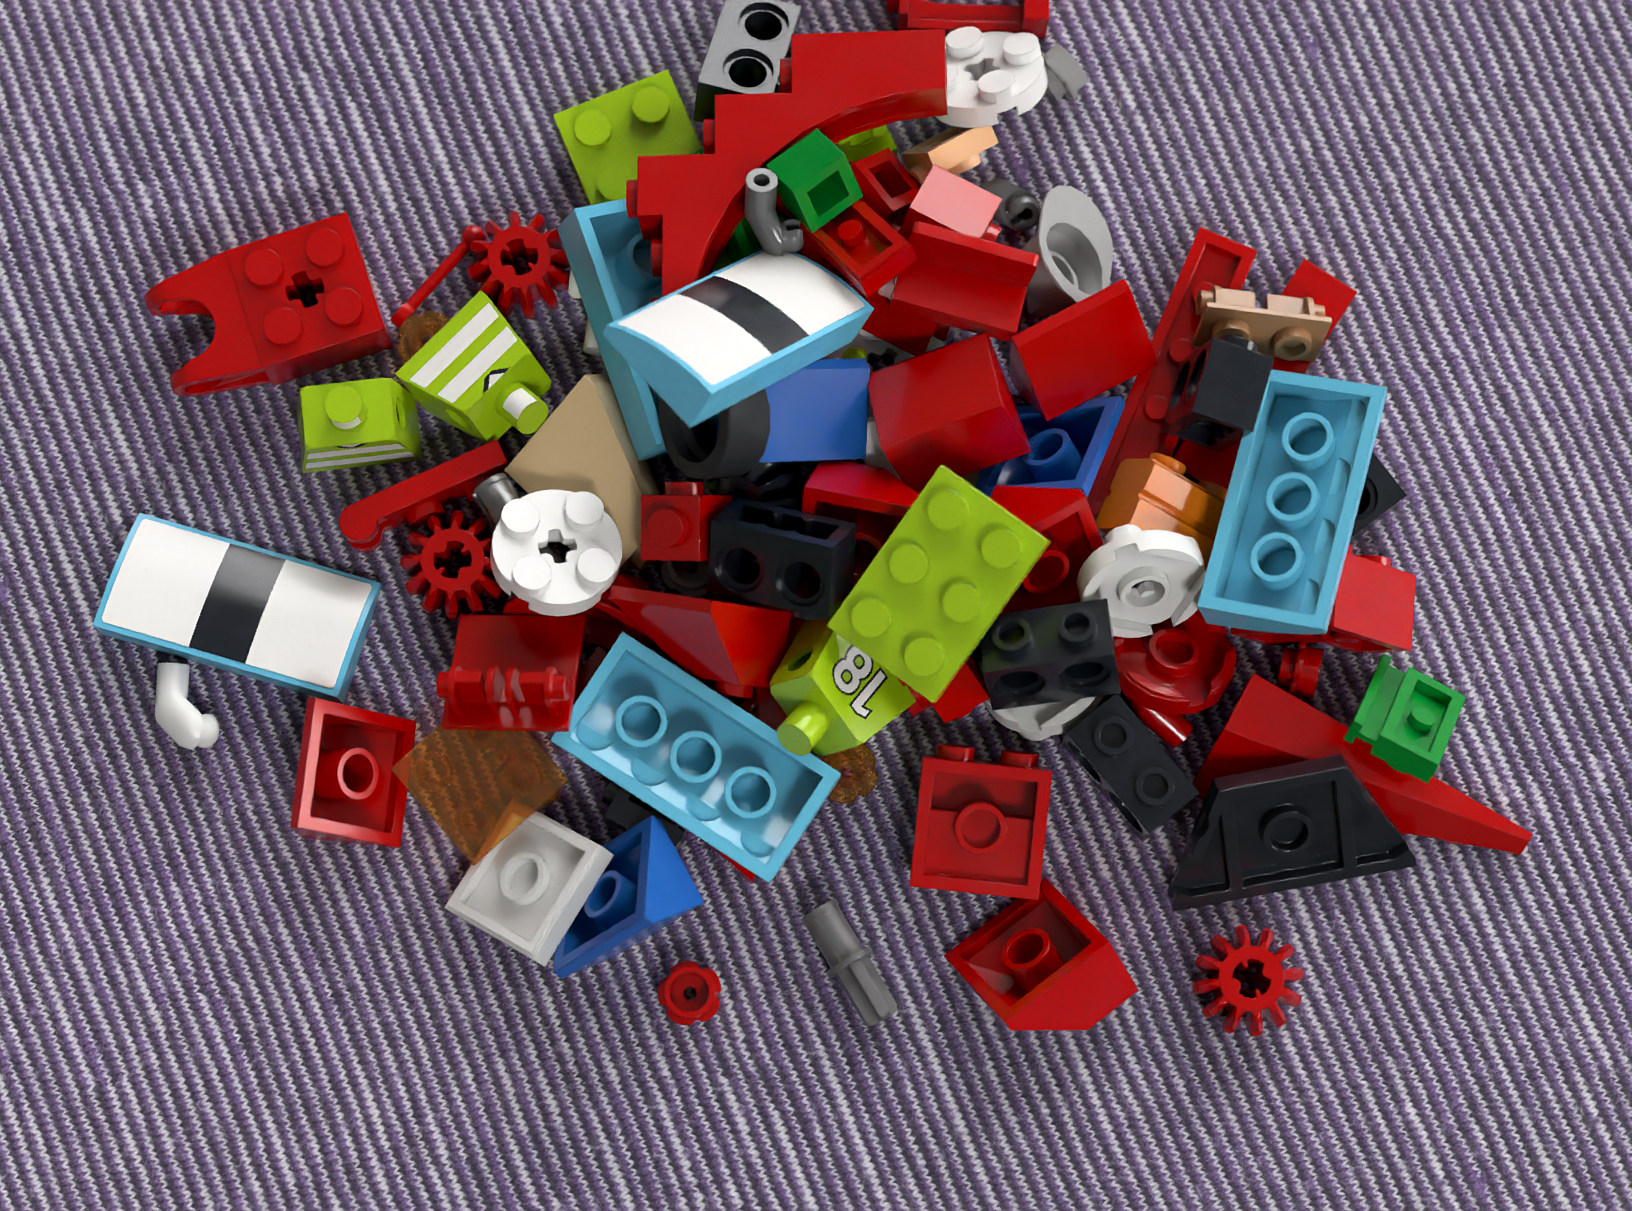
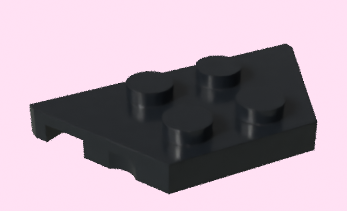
M1339 754L1213 778L1167 892L1172 910L1175 912L1417 865L1416 857L1409 843L1345 758Z

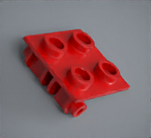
M460 615L449 672H439L436 680L437 695L439 698H445L441 728L446 730L569 732L586 617Z

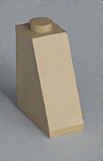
M604 374L584 375L504 471L529 494L543 490H565L573 493L586 491L596 495L602 501L604 511L613 519L620 533L622 558L618 573L632 570L635 566L642 571L654 560H641V495L661 494L647 461L638 462L610 379Z

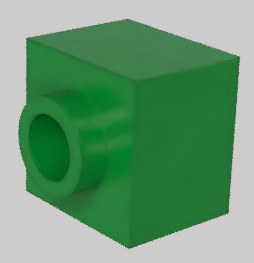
M818 129L812 131L766 165L767 169L774 172L778 178L777 191L785 208L811 233H814L855 201L863 197L845 154Z

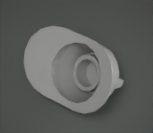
M1056 186L1045 195L1041 206L1038 231L1022 249L1039 256L1037 269L1027 287L1028 313L1034 318H1041L1050 313L1054 315L1107 288L1110 284L1113 244L1105 219L1098 207L1083 192L1072 186Z

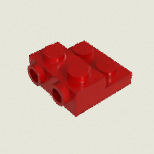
M937 743L936 755L922 753L909 887L1039 900L1052 769L1046 766H1038L1040 754L1026 751L1001 750L1000 762L974 759L975 747L960 744Z

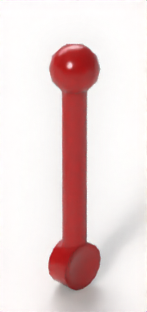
M471 225L463 230L461 234L462 241L391 317L390 321L398 328L404 325L415 310L470 251L472 241L486 240V235L482 228Z

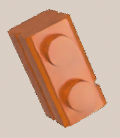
M1151 453L1149 459H1125L1118 467L1110 486L1112 492L1104 500L1096 520V525L1099 530L1106 534L1118 526L1135 525L1142 531L1166 530L1192 537L1198 542L1205 571H1207L1228 490L1207 481H1199L1198 484L1183 476L1186 470L1184 464L1163 454Z

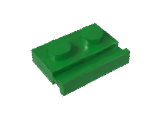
M1383 653L1372 672L1343 739L1351 744L1356 737L1372 745L1370 754L1384 760L1394 770L1410 774L1428 784L1441 762L1466 696L1411 667L1407 669L1406 673L1399 671L1389 665L1392 657Z

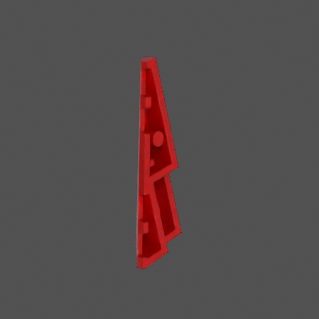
M1255 673L1252 674L1245 684L1222 730L1215 739L1192 782L1199 792L1196 798L1205 799L1212 780L1216 777L1341 754L1402 835L1412 834L1445 840L1446 843L1462 846L1473 845L1501 850L1512 855H1520L1533 835L1531 832L1433 776L1427 784L1410 774L1394 770L1384 760L1370 754L1372 745L1357 737L1352 744L1344 740L1343 738L1348 729L1347 726Z

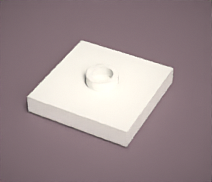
M512 798L444 908L545 967L614 855L599 844Z

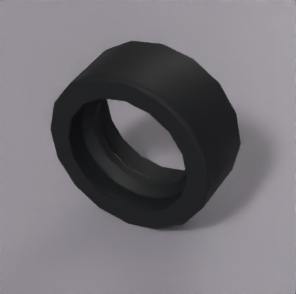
M765 388L719 412L717 441L713 435L710 417L690 428L661 397L659 400L660 429L665 448L674 465L688 477L711 479L741 476L754 469L765 453L770 433V405Z

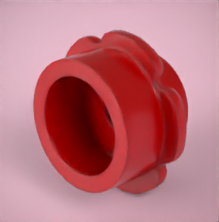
M1300 641L1298 650L1285 647L1277 685L1289 687L1288 693L1293 696L1298 695L1314 699L1324 649L1305 645L1306 642Z
M683 961L674 965L670 970L671 974L668 977L662 978L659 983V1003L666 1006L667 1016L677 1024L689 1026L696 1020L701 1022L708 1021L716 1014L720 1006V1000L717 998L718 993L721 991L719 977L712 969L708 967L702 969L694 961ZM689 987L694 988L697 992L696 997L692 1000L684 997V991Z

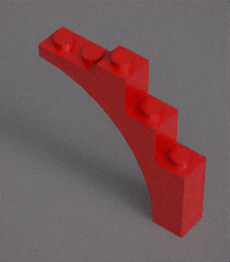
M945 29L791 34V58H780L781 93L715 95V119H704L703 122L704 154L638 156L637 180H627L626 182L628 218H638L644 241H651L653 277H662V298L712 274L717 260L737 225L745 217L744 198L747 174L757 168L767 169L766 165L815 129L820 130L832 143L836 144L851 135L896 121L948 115ZM651 298V303L661 298Z

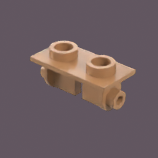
M1213 285L1210 291L1199 290L1195 311L1196 315L1202 317L1193 337L1192 347L1200 348L1212 338L1220 339L1221 335H1235L1258 345L1257 352L1263 355L1285 360L1315 362L1331 326L1332 317H1325V307L1323 305H1315L1314 299L1310 297L1296 298L1267 294L1264 301V309L1256 308L1255 292L1225 289Z

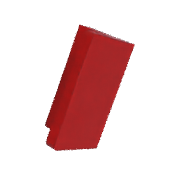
M914 222L907 241L912 245L918 259L896 276L888 309L977 334L987 331L989 337L1011 343V337L1017 333L1027 287L1037 269L1039 256L1035 253L928 223Z

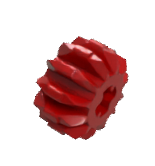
M511 211L508 213L507 218L510 228L502 230L497 223L488 221L485 224V230L491 242L482 240L472 241L470 246L471 253L480 261L468 266V275L471 281L483 282L477 293L480 290L483 291L491 301L499 298L497 309L504 317H508L516 303L521 304L524 317L531 320L535 317L536 312L533 302L541 300L551 310L558 306L557 297L551 288L568 290L570 275L564 269L569 268L570 264L564 248H560L563 244L558 229L553 228L544 233L545 219L543 215L535 214L530 219L527 227H524L521 224L518 212ZM519 256H527L530 272L516 275L513 259Z
M453 511L450 528L443 529L437 516H430L427 518V524L433 535L429 539L416 532H411L408 536L409 543L421 554H408L402 556L400 560L403 570L417 573L405 583L406 590L409 595H419L426 592L421 606L429 614L436 611L442 602L446 600V616L451 621L458 620L461 602L467 601L474 615L483 614L484 607L478 597L481 592L494 599H500L503 595V590L499 584L489 578L494 577L490 561L493 536L485 539L489 530L488 521L480 517L465 531L466 521L462 511ZM462 553L468 565L471 564V566L461 567L458 572V578H449L445 568L441 567V565L451 564L453 554Z
M1245 925L1237 926L1233 930L1234 948L1224 937L1217 934L1210 939L1209 943L1220 960L1206 955H1199L1195 960L1194 965L1199 970L1213 976L1212 979H1202L1193 983L1192 991L1194 994L1200 995L1210 992L1214 993L1216 999L1205 1005L1201 1012L1205 1018H1210L1216 1015L1222 1008L1227 1010L1228 1013L1222 1028L1225 1033L1232 1034L1235 1032L1241 1017L1245 1016L1246 1029L1249 1036L1256 1037L1261 1035L1263 1030L1261 1013L1270 1024L1279 1028L1287 1020L1276 1002L1290 1007H1296L1301 1002V996L1295 991L1285 988L1284 983H1293L1303 979V969L1294 967L1283 970L1280 962L1293 954L1294 948L1290 944H1286L1277 949L1273 954L1268 951L1273 940V931L1268 928L1261 930L1254 946H1251L1249 931ZM1250 965L1256 969L1254 979L1258 983L1263 984L1261 993L1256 989L1249 993L1248 997H1244L1239 993L1241 982L1232 978L1234 969L1237 973H1240Z

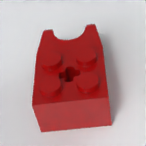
M347 212L226 250L165 279L152 287L144 295L146 309L150 311L152 316L198 314L214 321L215 333L210 346L201 355L192 358L182 368L169 376L172 391L179 396L209 395L269 383L275 386L393 347L356 232ZM311 291L319 293L315 294L318 303L312 307L305 308L300 298Z

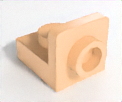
M952 126L901 153L908 169L907 171L921 187L934 164L955 175L963 173L981 163L980 152L999 142L992 126L981 128Z

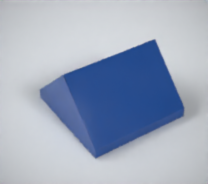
M819 359L766 387L770 405V433L765 453L759 462L866 459L869 400L867 383L870 377V368L866 359ZM719 421L712 430L716 441L719 433Z
M1121 396L1090 399L1049 421H1046L1032 405L1015 406L1032 450L1030 453L984 468L975 488L989 498L995 485L1081 489L1087 498L1124 410L1125 403Z
M653 815L602 846L614 856L554 952L553 973L561 979L614 958L704 904L662 821Z

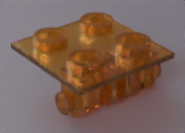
M441 724L391 768L473 866L481 861L539 808L544 810L555 802L562 794L559 790L570 781L528 731L446 730L441 728Z

